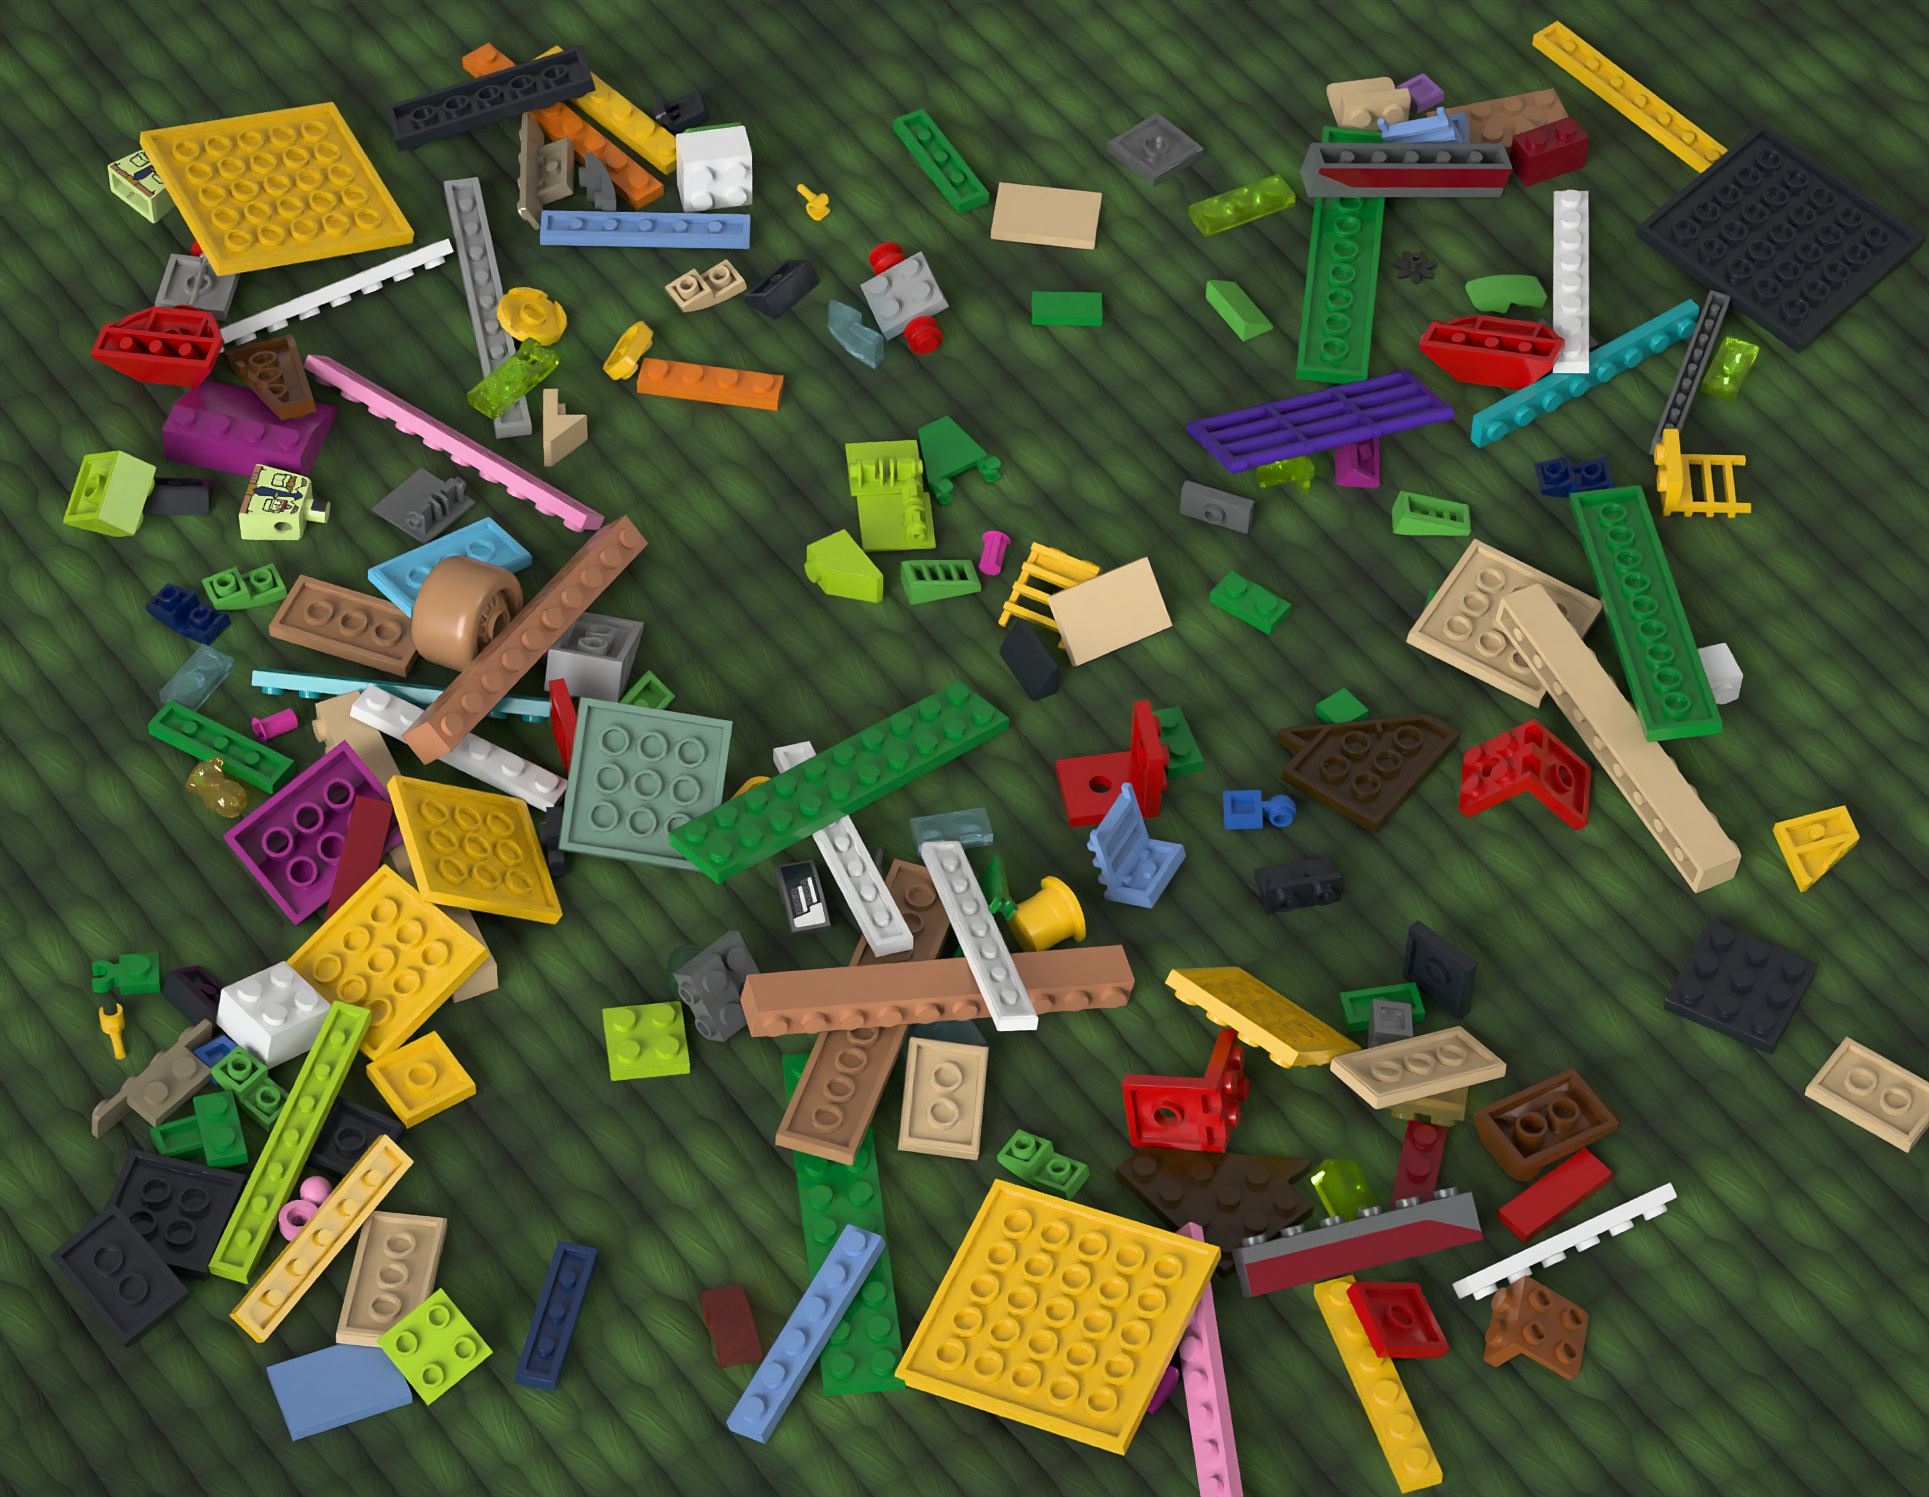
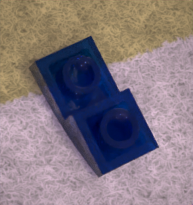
M1570 456L1534 464L1542 495L1569 498L1570 493L1614 488L1607 457L1572 465Z
M167 583L145 605L147 612L163 624L183 636L206 646H209L232 624L228 612L215 610L213 607L201 604L196 592L171 583Z

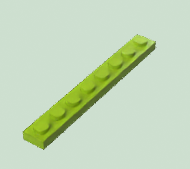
M334 1000L208 1265L211 1274L249 1284L277 1225L280 1210L287 1203L373 1020L371 1010Z

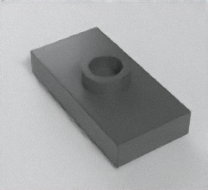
M1185 481L1181 489L1180 514L1245 534L1249 533L1253 520V500L1191 481Z

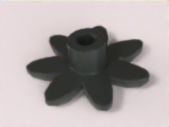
M1403 251V260H1394L1392 265L1400 269L1397 273V278L1404 279L1411 275L1413 284H1418L1420 276L1425 279L1434 278V273L1430 270L1437 266V262L1424 261L1426 256L1424 251L1412 255L1407 251Z

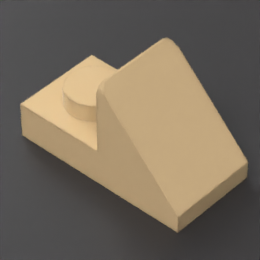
M543 389L544 466H553L587 440V416L583 414L566 415L565 403H558V389Z

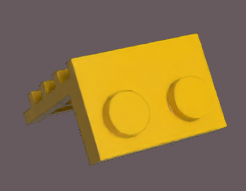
M1664 429L1661 443H1656L1654 449V463L1658 465L1657 491L1661 493L1663 516H1670L1671 511L1684 512V517H1692L1693 512H1706V517H1713L1714 512L1727 513L1728 518H1735L1736 513H1751V503H1736L1732 465L1745 466V455L1681 454L1678 429ZM1689 464L1701 465L1704 502H1693ZM1711 465H1722L1726 503L1714 501Z
M1033 542L1031 554L1027 562H1024L1022 566L1023 571L1018 581H1015L1012 587L1013 592L1009 601H1006L1003 606L1004 611L998 623L1006 627L1011 616L1015 615L1060 633L1055 620L1017 605L1021 595L1050 606L1047 600V596H1050L1049 594L1026 586L1030 575L1067 589L1103 574L1102 569L1087 560L1081 561L1068 556L1059 549L1048 548ZM1061 638L1058 648L1066 651Z

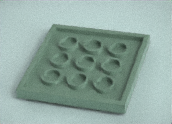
M581 697L558 850L704 873L669 844V832L721 805L733 721Z

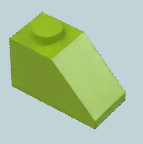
M845 529L807 546V562L804 565L806 574L811 582H817L826 594L874 603L883 600V574Z

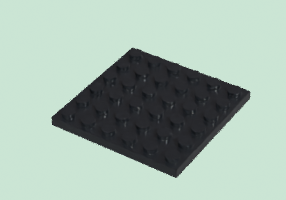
M1764 122L1641 223L1635 236L1708 289L1731 296L1730 305L1798 354L1920 249L1926 238Z

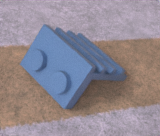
M1444 107L1437 108L1438 116L1391 125H1388L1384 118L1378 119V127L1382 131V139L1389 143H1469V118L1465 112L1448 115Z
M1124 782L1121 787V794L1097 830L1093 829L1090 833L1091 839L1087 843L1088 850L1096 852L1092 862L1094 867L1101 868L1102 870L1098 880L1099 883L1107 885V890L1104 893L1105 900L1153 908L1186 857V854L1181 844L1149 839L1132 784Z

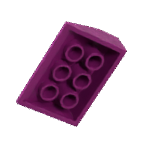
M204 380L198 388L192 387L173 405L162 428L165 458L169 461L252 477L255 465L261 464L308 478L338 413V408L314 402L317 412L309 413L300 419L280 420L252 389Z
M343 740L223 836L228 846L295 926H298L330 900L356 795L392 803L390 794L346 740ZM395 810L382 858L404 841Z

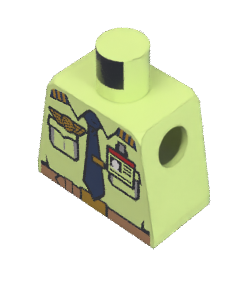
M143 149L108 165L111 191L153 224L158 222L176 206Z
M256 464L239 512L241 538L246 540H298L303 536L307 521L327 523L330 513V502L313 499L312 485L309 478Z

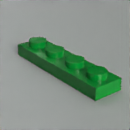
M924 109L893 119V130L958 214L989 203V192Z
M169 700L148 723L149 734L272 795L278 791L295 771L294 760L172 700Z

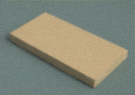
M1461 1026L1334 1057L1331 1060L1330 1070L1372 1107L1380 1109L1504 1077L1507 1064Z
M373 1211L363 1222L336 1331L337 1343L381 1348L376 1340L432 1295L447 1231V1218Z

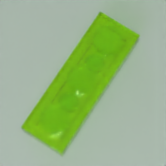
M1276 174L1189 205L1188 216L1201 233L1207 237L1294 206L1296 195L1280 174Z

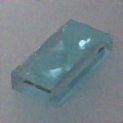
M202 644L159 692L160 702L167 704L169 700H172L196 712L235 668L234 658Z
M985 807L910 819V831L918 856H922V843L960 841L963 849L993 845V832Z

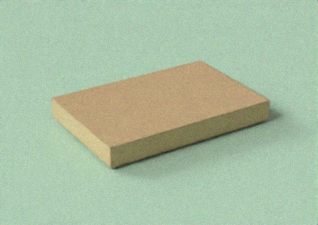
M999 182L991 228V239L1094 250L1102 193Z
M1147 557L1139 558L1047 596L1072 666H1078L1172 626Z
M1847 1036L1806 1088L1805 1095L1907 1153L1910 1152L1929 1127V1082Z
M910 1037L898 1150L977 1160L980 1146L989 1047Z

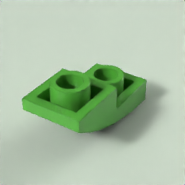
M1489 276L1469 281L1465 286L1475 308L1483 312L1495 311L1506 314L1511 302L1520 307L1533 306L1542 308L1547 299V295L1540 282L1534 276Z
M273 563L240 575L237 567H233L202 579V584L215 610L252 608L273 603L288 596L286 587Z
M238 1045L211 1068V1074L225 1091L233 1090L235 1102L269 1133L273 1130L289 1093L268 1077V1068Z
M1020 1129L997 1155L998 1162L1019 1178L1051 1196L1068 1201L1072 1199L1090 1176L1088 1165L1055 1153L1052 1141Z

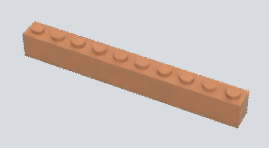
M626 515L599 529L401 735L424 765L451 752L645 548L648 542Z
M1122 945L1010 954L1037 1015L1046 1012H1074L1082 1009L1126 1006L1135 982ZM966 957L750 974L746 977L740 999L751 1037H776L796 1033L813 1034L820 1031L855 1030L857 1028L880 1026L892 1027L915 1023L929 1024L951 1020L966 1021L975 1018L992 1017Z

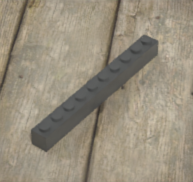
M1710 290L1653 438L1650 454L1654 455L1655 444L1661 443L1664 429H1678L1680 438L1727 314L1731 296Z

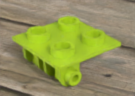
M917 440L845 444L851 496L900 494L904 482L910 478L917 479L923 486L921 475L923 474L922 459H919Z
M907 479L901 488V494L857 496L863 552L936 548L929 492H923V486L917 479Z
M442 1288L437 1290L376 1340L428 1406L493 1353Z

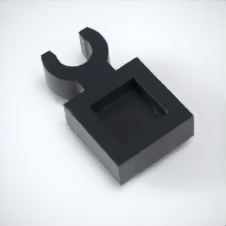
M562 806L546 807L547 822L539 823L540 846H548L550 877H565L564 850H558L562 823Z

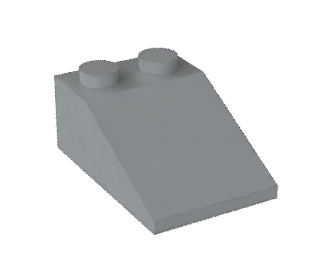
M583 612L549 648L544 690L550 691L549 681L564 678L570 698L577 696L618 703L629 678L643 632L644 622Z

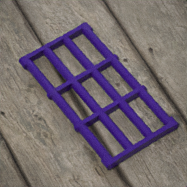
M1402 369L1369 378L1367 381H1357L1336 387L1332 386L1271 403L1267 402L1259 406L1206 419L1187 422V429L1189 434L1204 446L1228 472L1235 474L1251 468L1303 455L1307 456L1315 452L1368 439H1376L1384 435L1432 423L1453 420L1454 411L1449 404L1434 394L1414 377L1410 371Z

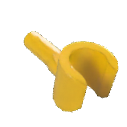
M798 185L797 191L809 201L806 209L814 220L819 221L830 213V209L825 206L829 202L826 194L821 193L817 196L805 185Z
M116 1004L117 1013L107 1016L104 1014L103 1007H100L101 1028L103 1032L110 1034L116 1059H123L126 1057L121 1037V1031L125 1027L123 1008L120 1004Z

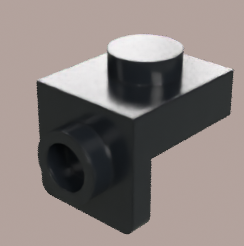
M699 89L670 103L667 102L661 92L654 94L657 107L653 109L654 115L660 126L664 127L667 125L673 136L710 120L705 98Z

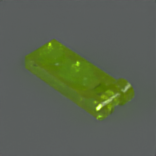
M528 337L514 355L467 393V404L489 418L496 420L557 367L560 355L551 349L545 350L541 348L540 342L532 337ZM533 360L537 361L534 365L530 364Z

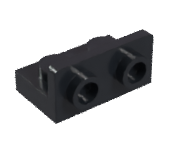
M1329 856L1255 869L1254 879L1266 914L1280 911L1289 912L1297 908L1315 905L1324 906L1341 901L1343 877L1341 872L1334 871Z

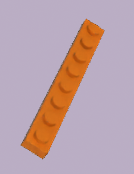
M490 43L462 57L463 68L475 78L517 66ZM557 102L549 108H538L521 114L522 116L523 114L530 113L544 134L553 142L568 137L574 145V159L583 167H585V152H592L609 173L615 193L637 211L664 195V188L661 182L564 103Z

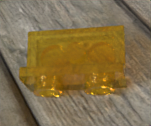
M1469 1086L1384 1108L1392 1109L1391 1117L1415 1121V1115L1419 1113L1431 1115V1124L1454 1127L1455 1120L1464 1121Z

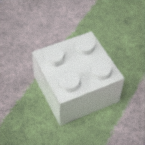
M745 126L676 134L677 186L684 213L752 204V152Z
M283 961L223 988L216 1024L238 1045L270 1069L311 1050L331 1005L289 964Z

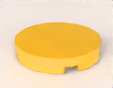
M517 287L509 290L508 294L503 295L497 306V318L501 326L514 338L535 346H549L558 342L567 326V316L557 301L553 304L547 299V294L529 287Z

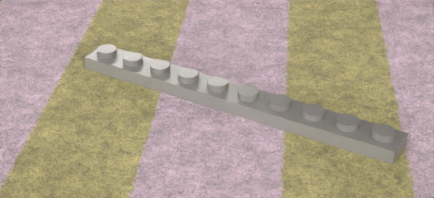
M478 177L444 181L446 202L496 439L532 434V425L513 337L501 326L497 318V306L503 297V290Z

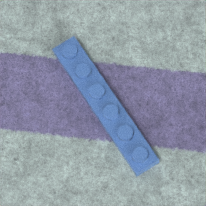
M542 210L540 245L750 249L751 220L750 214Z
M847 1224L726 1421L730 1431L766 1444L885 1248L886 1244L883 1236Z

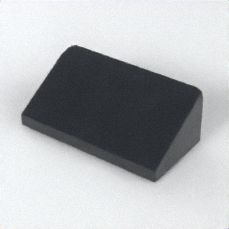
M787 259L745 294L743 300L768 317L778 319L815 288L820 280L811 261Z
M153 477L155 481L154 488L146 498L142 511L143 514L208 515L211 505L213 480Z
M1023 618L1017 620L1001 645L999 654L1030 699L1037 701L1057 693L1059 667L1026 620Z
M200 965L171 970L162 989V995L195 1026L204 1019L212 1023L211 1038L224 1031L216 1024L223 987Z

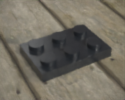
M115 1203L49 1255L126 1349L192 1297L187 1288Z

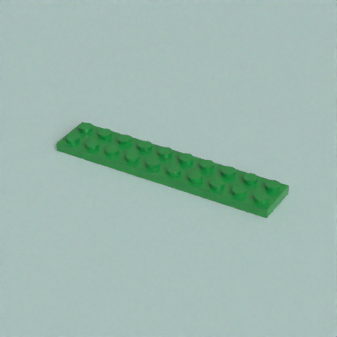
M1323 126L1322 143H1389L1382 139V132ZM1315 197L1296 379L1339 384L1367 381L1385 197Z
M1641 485L1570 493L1569 505L1646 741H1664L1722 733V719Z
M959 680L669 832V844L714 882L720 884L1009 729V718Z
M811 1053L782 1055L787 1107ZM870 1123L853 1166L793 1150L809 1284L814 1280L847 1224L883 1236L886 1244L818 1356L823 1397L906 1389L905 1380L895 1377V1371L903 1358L872 1125Z

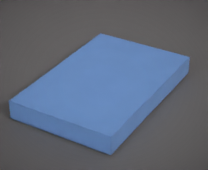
M338 1344L267 1367L270 1383L293 1441L413 1403L412 1394L405 1376L384 1350L379 1347Z

